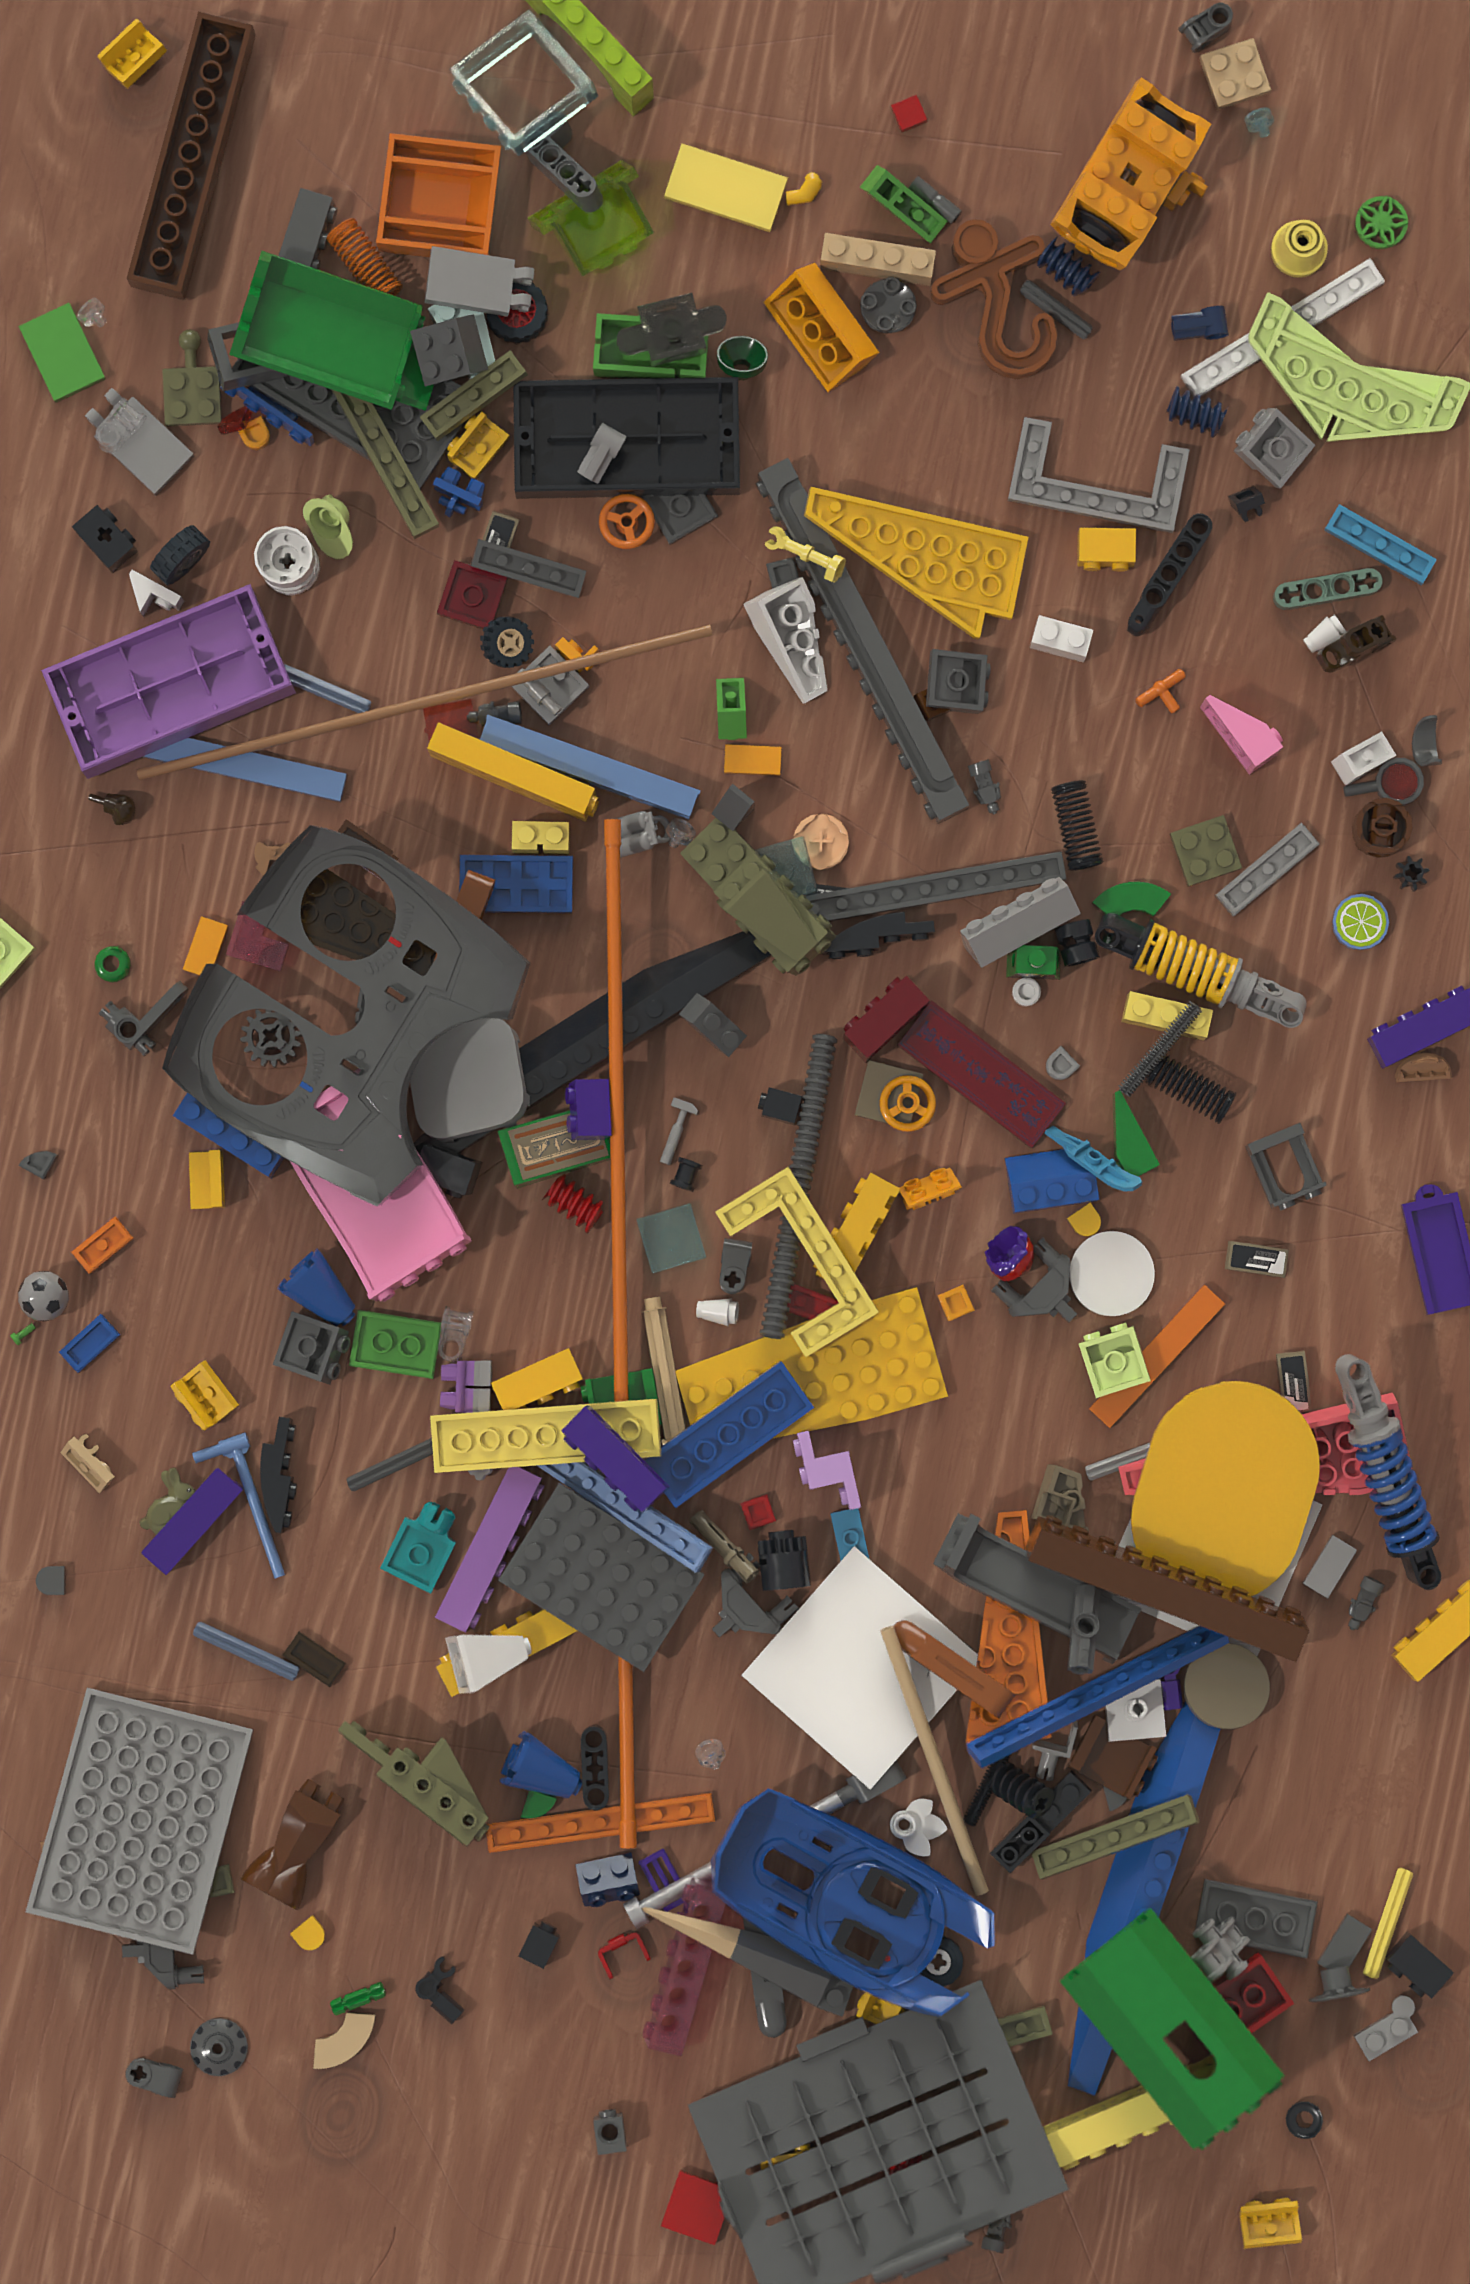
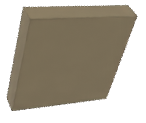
M868 1060L855 1116L888 1124L884 1120L879 1106L880 1095L884 1087L896 1077L912 1075L922 1079L923 1074ZM903 1084L897 1086L890 1093L888 1098L889 1109L897 1105V1098L903 1092ZM911 1084L912 1091L918 1095L920 1088ZM905 1098L902 1102L906 1108L913 1106V1101L910 1098ZM901 1112L894 1118L903 1123H911L913 1113L905 1114Z

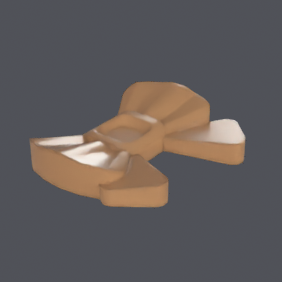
M258 842L254 852L256 862L258 863L256 869L262 875H265L270 860H277L291 843L288 842L279 847L267 846L262 842Z

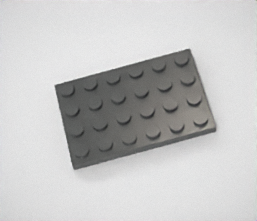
M559 1483L498 1581L644 1672L705 1574L701 1571L695 1573L610 1514Z

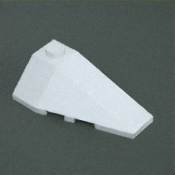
M803 577L770 589L744 603L743 605L756 632L801 702L807 703L826 692L827 684L823 657L819 654L817 638H820L819 630L815 627L813 613L816 612L815 603Z

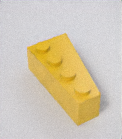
M871 1172L867 1180L861 1177L854 1193L858 1194L854 1204L848 1202L840 1216L845 1219L840 1229L834 1227L831 1232V1236L854 1273L900 1191V1188ZM817 1270L815 1275L824 1280L819 1270Z

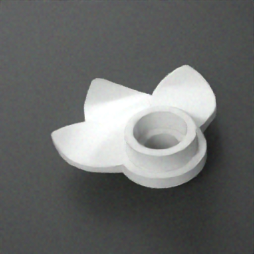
M914 1800L906 1810L896 1812L890 1820L892 1833L897 1838L903 1839L904 1845L909 1852L918 1856H930L929 1840L942 1835L947 1830V1826L939 1817L930 1814L933 1807L932 1800ZM902 1819H906L910 1823L906 1830L899 1828V1822Z

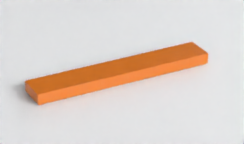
M1203 1285L1142 1351L1151 1381L1101 1396L1091 1405L1089 1410L1108 1428H1111L1217 1314L1225 1303L1206 1285Z

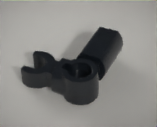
M442 1956L435 1962L434 1971L432 1973L428 1971L417 1982L415 1990L421 1999L431 2000L433 2003L430 2006L452 2025L463 2013L464 2009L446 1992H438V1989L443 1985L441 1980L452 1976L456 1970L453 1966L448 1972L441 1971L440 1964L445 1959Z

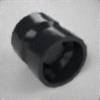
M1090 919L1071 922L1055 928L1058 944L1064 946L1061 955L1065 967L1087 963L1100 958L1096 942L1091 941L1094 933Z

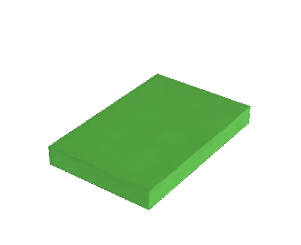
M70 303L19 326L55 403L106 379Z
M358 1310L349 1366L434 1379L443 1323Z

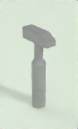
M675 1097L671 1106L680 1109V1113L676 1123L672 1126L660 1159L661 1163L671 1165L683 1132V1123L687 1112L697 1116L699 1113L692 1103Z

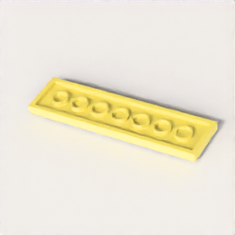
M657 1399L432 1415L430 1420L434 1473L585 1462L584 1458L586 1455L579 1448L576 1450L572 1449L564 1441L563 1438L566 1435L561 1430L588 1405L642 1458L661 1456Z

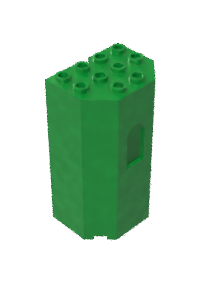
M1147 1908L1059 1980L1068 1994L1193 2150L1196 2148L1201 2150L1206 2148L1215 2140L1213 2136L1221 2130L1225 2133L1229 2132L1239 2123L1238 2116L1243 2112L1251 2114L1262 2105L1259 2099L1266 2093L1272 2094L1283 2084L1280 2080L1285 2075L1151 1908ZM1184 2020L1215 2057V2072L1207 2079L1193 2077L1162 2039Z

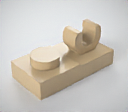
M87 1434L82 1435L79 1440L73 1437L67 1442L60 1453L100 1494L115 1476L111 1473V1469L106 1463L94 1457L99 1449L98 1445H95L92 1449L84 1447L83 1443L89 1437Z

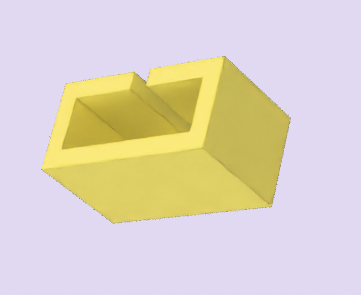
M512 821L513 854H539L538 845H543L544 854L570 855L569 822Z

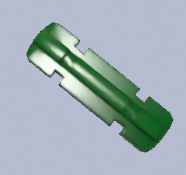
M378 1982L370 1985L369 1989L365 1987L349 1993L343 1999L341 1997L336 1998L330 2002V2006L334 2015H340L345 2013L346 2009L353 2010L371 2003L373 1999L376 2001L384 1998L386 1991L383 1984Z

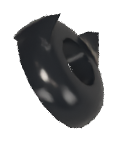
M1307 2101L1297 2102L1287 2112L1286 2125L1295 2137L1301 2139L1314 2138L1322 2128L1323 2115L1318 2105ZM1302 2111L1309 2112L1313 2117V2124L1308 2128L1298 2125V2113Z

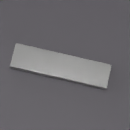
M1301 822L1219 891L1215 897L1234 917L1315 849L1319 842Z

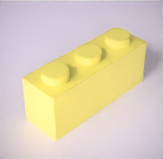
M1130 991L1127 994L1121 1022L1168 1032L1166 1028L1170 1030L1168 1026L1172 1027L1171 1023L1175 1024L1173 1020L1177 1021L1175 1017L1179 1019L1178 1015L1182 1016L1180 1012L1184 1013L1182 1009L1186 1011L1184 1007L1188 1008V1006L1184 1003ZM1200 1007L1202 1013L1195 1018L1196 1020L1193 1021L1191 1026H1188L1189 1028L1186 1029L1182 1036L1204 1041L1208 1036L1213 1010Z

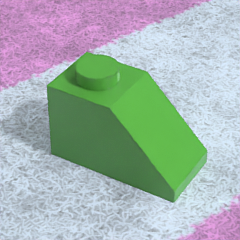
M744 678L716 679L719 739L736 740L747 738Z

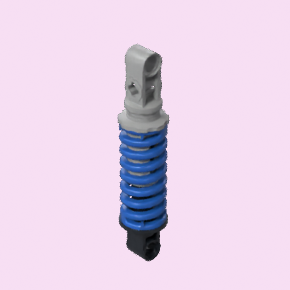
M1345 1354L1337 1360L1335 1371L1343 1390L1344 1400L1350 1410L1348 1415L1349 1422L1354 1426V1429L1348 1434V1440L1354 1447L1359 1448L1355 1454L1356 1459L1365 1461L1361 1464L1360 1471L1364 1475H1369L1365 1479V1485L1373 1489L1370 1492V1499L1373 1502H1379L1375 1505L1374 1511L1377 1515L1383 1516L1379 1520V1526L1387 1530L1384 1533L1387 1553L1391 1557L1401 1558L1406 1576L1412 1583L1425 1590H1432L1441 1581V1572L1432 1547L1438 1543L1440 1537L1435 1527L1430 1524L1431 1515L1426 1510V1500L1421 1496L1422 1488L1416 1483L1417 1474L1412 1469V1459L1407 1456V1445L1402 1442L1403 1433L1400 1421L1396 1417H1388L1387 1405L1381 1402V1395L1375 1384L1369 1364L1356 1356ZM1356 1364V1371L1350 1375L1351 1367ZM1427 1569L1425 1577L1421 1579L1422 1572Z

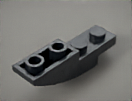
M905 912L874 917L838 934L832 941L831 946L822 955H828L829 959L846 958L845 953H857V957H869L874 955L873 951H879V939H884L885 944L899 943L903 937H912V941L929 940V935H934L935 933L934 921L906 923Z
M279 1417L274 1444H262L260 1462L261 1489L264 1504L276 1533H284V1529L290 1527L292 1512L288 1511L290 1500H295L297 1483H293L294 1477L283 1475V1470L289 1469L291 1453H287L288 1443L294 1441L296 1425H292L293 1419Z
M1072 1770L1051 1788L1055 1792V1799L1049 1811L1035 1819L1024 1815L990 1852L1009 1873L1019 1866L1050 1835L1051 1831L1091 1793L1092 1790Z

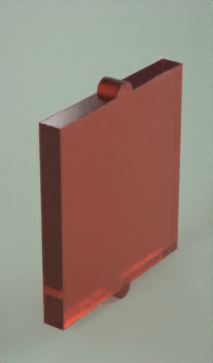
M467 699L423 708L426 723L424 732L428 734L429 742L438 722L478 739L476 728L478 722L470 723L467 720L468 713L473 711L472 700Z

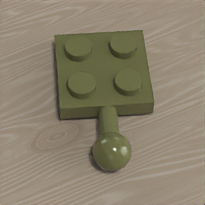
M184 330L180 334L178 341L180 347L185 350V368L162 369L165 425L167 427L222 424L221 389L216 367L196 366V350L201 344V338L195 330Z

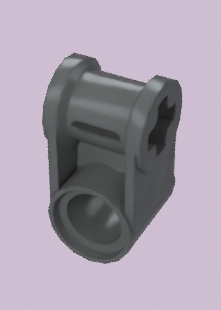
M1216 3L1199 15L1188 19L1178 28L1179 32L1184 33L1191 43L1193 53L1204 49L1230 29L1233 19L1232 9L1228 4ZM1216 14H1222L1226 17L1227 21L1218 24L1212 17Z
M724 1239L719 1282L721 1289L725 1293L736 1294L743 1289L753 1242ZM732 1273L736 1274L737 1280H740V1283H735L734 1288L728 1287L729 1283L724 1281V1278H729Z
M137 2058L129 2064L125 2076L129 2084L134 2087L149 2090L161 2096L175 2098L183 2069L167 2063ZM138 2066H143V2072L147 2073V2076L143 2075L141 2079L135 2078L136 2073L132 2072V2069L136 2070Z

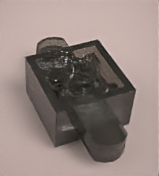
M693 293L637 306L640 324L622 328L617 335V347L622 354L628 356L647 351L651 367L704 354L707 348L704 336L722 332L726 326L727 315L724 309L718 305L696 309Z

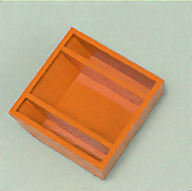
M390 133L376 240L378 251L430 257L431 248L435 246L488 255L501 146Z

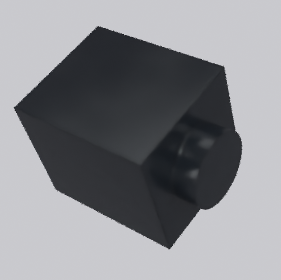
M769 1087L767 1094L761 1093L758 1109L763 1110L761 1117L794 1125L802 1096Z
M541 1921L540 1925L534 1922L518 1957L544 1969L560 1937L559 1934L555 1933L557 1928L544 1921Z

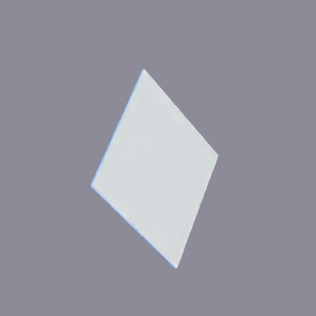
M854 1546L752 1662L742 1676L871 1790L918 1736L880 1630L887 1626H893L901 1620H907L933 1636L974 1666H976L978 1654ZM903 1652L929 1723L957 1689Z

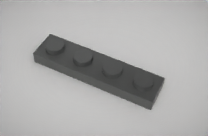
M481 539L477 540L470 565L577 598L580 596L586 575L585 570Z

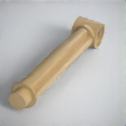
M660 1297L644 1299L645 1311H641L644 1316L664 1439H662L663 1446L686 1428L665 1310L667 1307H662Z

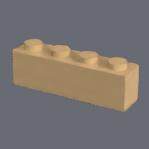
M825 233L820 269L882 279L895 277L901 282L930 286L936 250Z

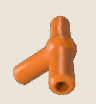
M1178 669L1163 680L1156 681L1153 687L1135 699L1137 705L1143 707L1159 696L1170 713L1173 714L1179 710L1180 706L1168 689L1185 678L1184 671Z

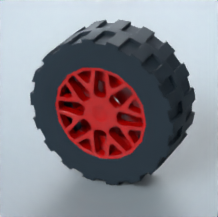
M533 282L531 286L519 283L512 284L511 294L524 293L532 295L528 312L510 309L508 317L486 313L491 330L495 332L498 338L504 339L505 342H514L515 344L530 342L532 338L538 337L541 330L543 331L545 328V323L548 320L546 298L543 296L541 289L537 288Z

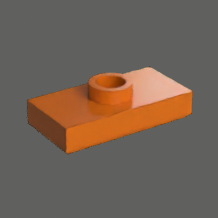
M115 1216L71 1253L88 1274H91L134 1238Z

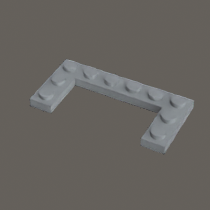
M1024 417L1008 501L1173 533L1190 449L1165 444L1161 445L1151 498L1041 477L1052 422Z

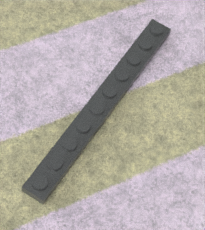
M1061 851L805 897L813 904L812 911L817 916L823 915L830 922L1042 885L1043 882L1052 878L1060 877L1063 881L1067 878Z

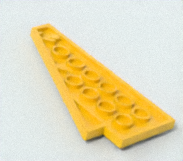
M810 487L804 513L807 519L972 638H980L985 615L1007 620L1012 619L1028 542L1027 536Z

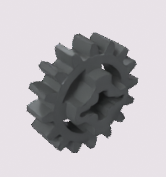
M256 1009L257 1017L253 1019L248 1016L246 1019L251 1024L249 1027L242 1026L241 1028L247 1033V1036L240 1038L241 1042L248 1043V1046L243 1049L244 1052H253L251 1056L253 1062L261 1058V1066L263 1067L267 1065L268 1061H271L274 1068H277L278 1060H281L285 1065L288 1064L286 1057L288 1055L296 1057L297 1055L293 1048L302 1046L301 1043L296 1041L297 1037L302 1036L301 1032L295 1031L296 1025L282 1014L266 1009V1013L262 1014L261 1011ZM266 1019H278L274 1024L264 1025L262 1023ZM287 1026L290 1031L289 1044L284 1040V1032ZM254 1030L259 1033V1042L256 1047L253 1042ZM268 1031L271 1033L277 1031L275 1036L278 1039L275 1043L273 1041L266 1043L268 1038L265 1035ZM279 1049L282 1051L277 1055H265L266 1053H268L269 1050Z

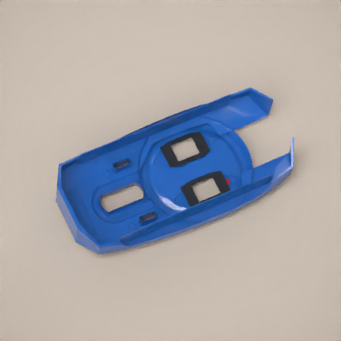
M770 1788L746 1802L737 1810L711 1859L712 1892L742 1917L793 1952L842 1981L874 1997L912 2011L939 2017L969 1996L967 1992L961 1997L920 1974L937 1953L943 1937L944 1926L987 1949L995 1946L994 1912L975 1900L941 1873L908 1853L847 1822L800 1803L794 1798ZM813 1838L830 1846V1852L812 1843ZM775 1849L814 1871L812 1885L803 1891L767 1871L763 1866L765 1855L770 1850ZM881 1876L906 1889L896 1910L871 1897ZM780 1904L797 1915L795 1918H792L776 1909L777 1906ZM854 1927L880 1940L869 1961L844 1947Z

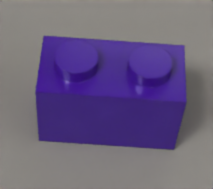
M575 1079L569 1083V1087L565 1091L566 1104H570V1116L567 1117V1131L571 1133V1140H605L612 1136L609 1079Z

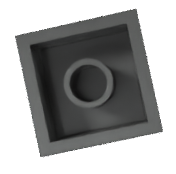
M474 314L410 331L425 386L488 370Z

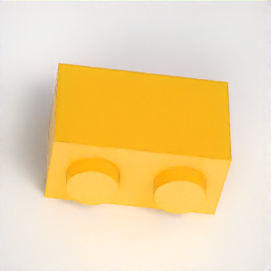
M1079 528L1077 566H1084L1086 571H1099L1101 567H1112V571L1118 572L1128 571L1129 567H1134L1136 562L1135 528Z

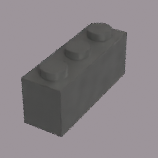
M300 188L281 246L280 257L319 270L321 261L317 259L320 250H325L328 243L326 231L329 223L333 224L337 215V208L334 207L335 204L332 197Z

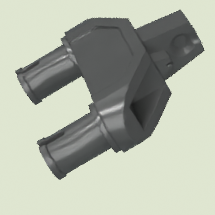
M1042 1237L1037 1243L1045 1252L1037 1244L1033 1246V1252L1049 1267L1047 1269L1048 1273L1026 1295H1020L1007 1281L1002 1280L998 1284L1005 1292L997 1285L991 1291L1009 1307L1008 1311L1012 1317L1048 1313L1055 1317L1059 1313L1069 1323L1077 1315L1067 1304L1071 1300L1067 1295L1069 1289L1070 1258L1063 1253L1060 1255Z
M750 1553L747 1554L746 1558L751 1562L754 1557ZM757 1560L752 1563L757 1569L760 1568ZM728 1568L721 1572L723 1610L718 1614L722 1620L712 1630L719 1638L730 1628L735 1633L741 1629L777 1634L782 1628L780 1625L795 1611H798L799 1608L793 1603L787 1610H784L792 1602L787 1595L769 1613L768 1611L764 1612L743 1589L742 1586L744 1584L742 1582L744 1580L733 1568L731 1570Z
M141 1941L122 1945L123 1958L138 1957V1963H144L146 1968L169 1990L176 1989L181 1984H204V1975H192L203 1974L204 1966L178 1967V1965H175L173 1949Z

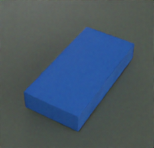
M100 1314L62 1348L59 1353L77 1373H80L121 1334Z

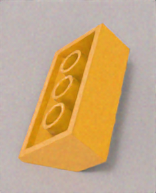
M816 263L795 270L763 302L827 392L832 391L862 370L880 353Z

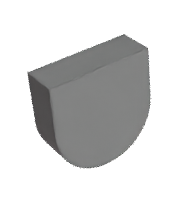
M1062 1046L1053 1052L1046 1061V1071L1055 1080L1067 1079L1080 1067Z

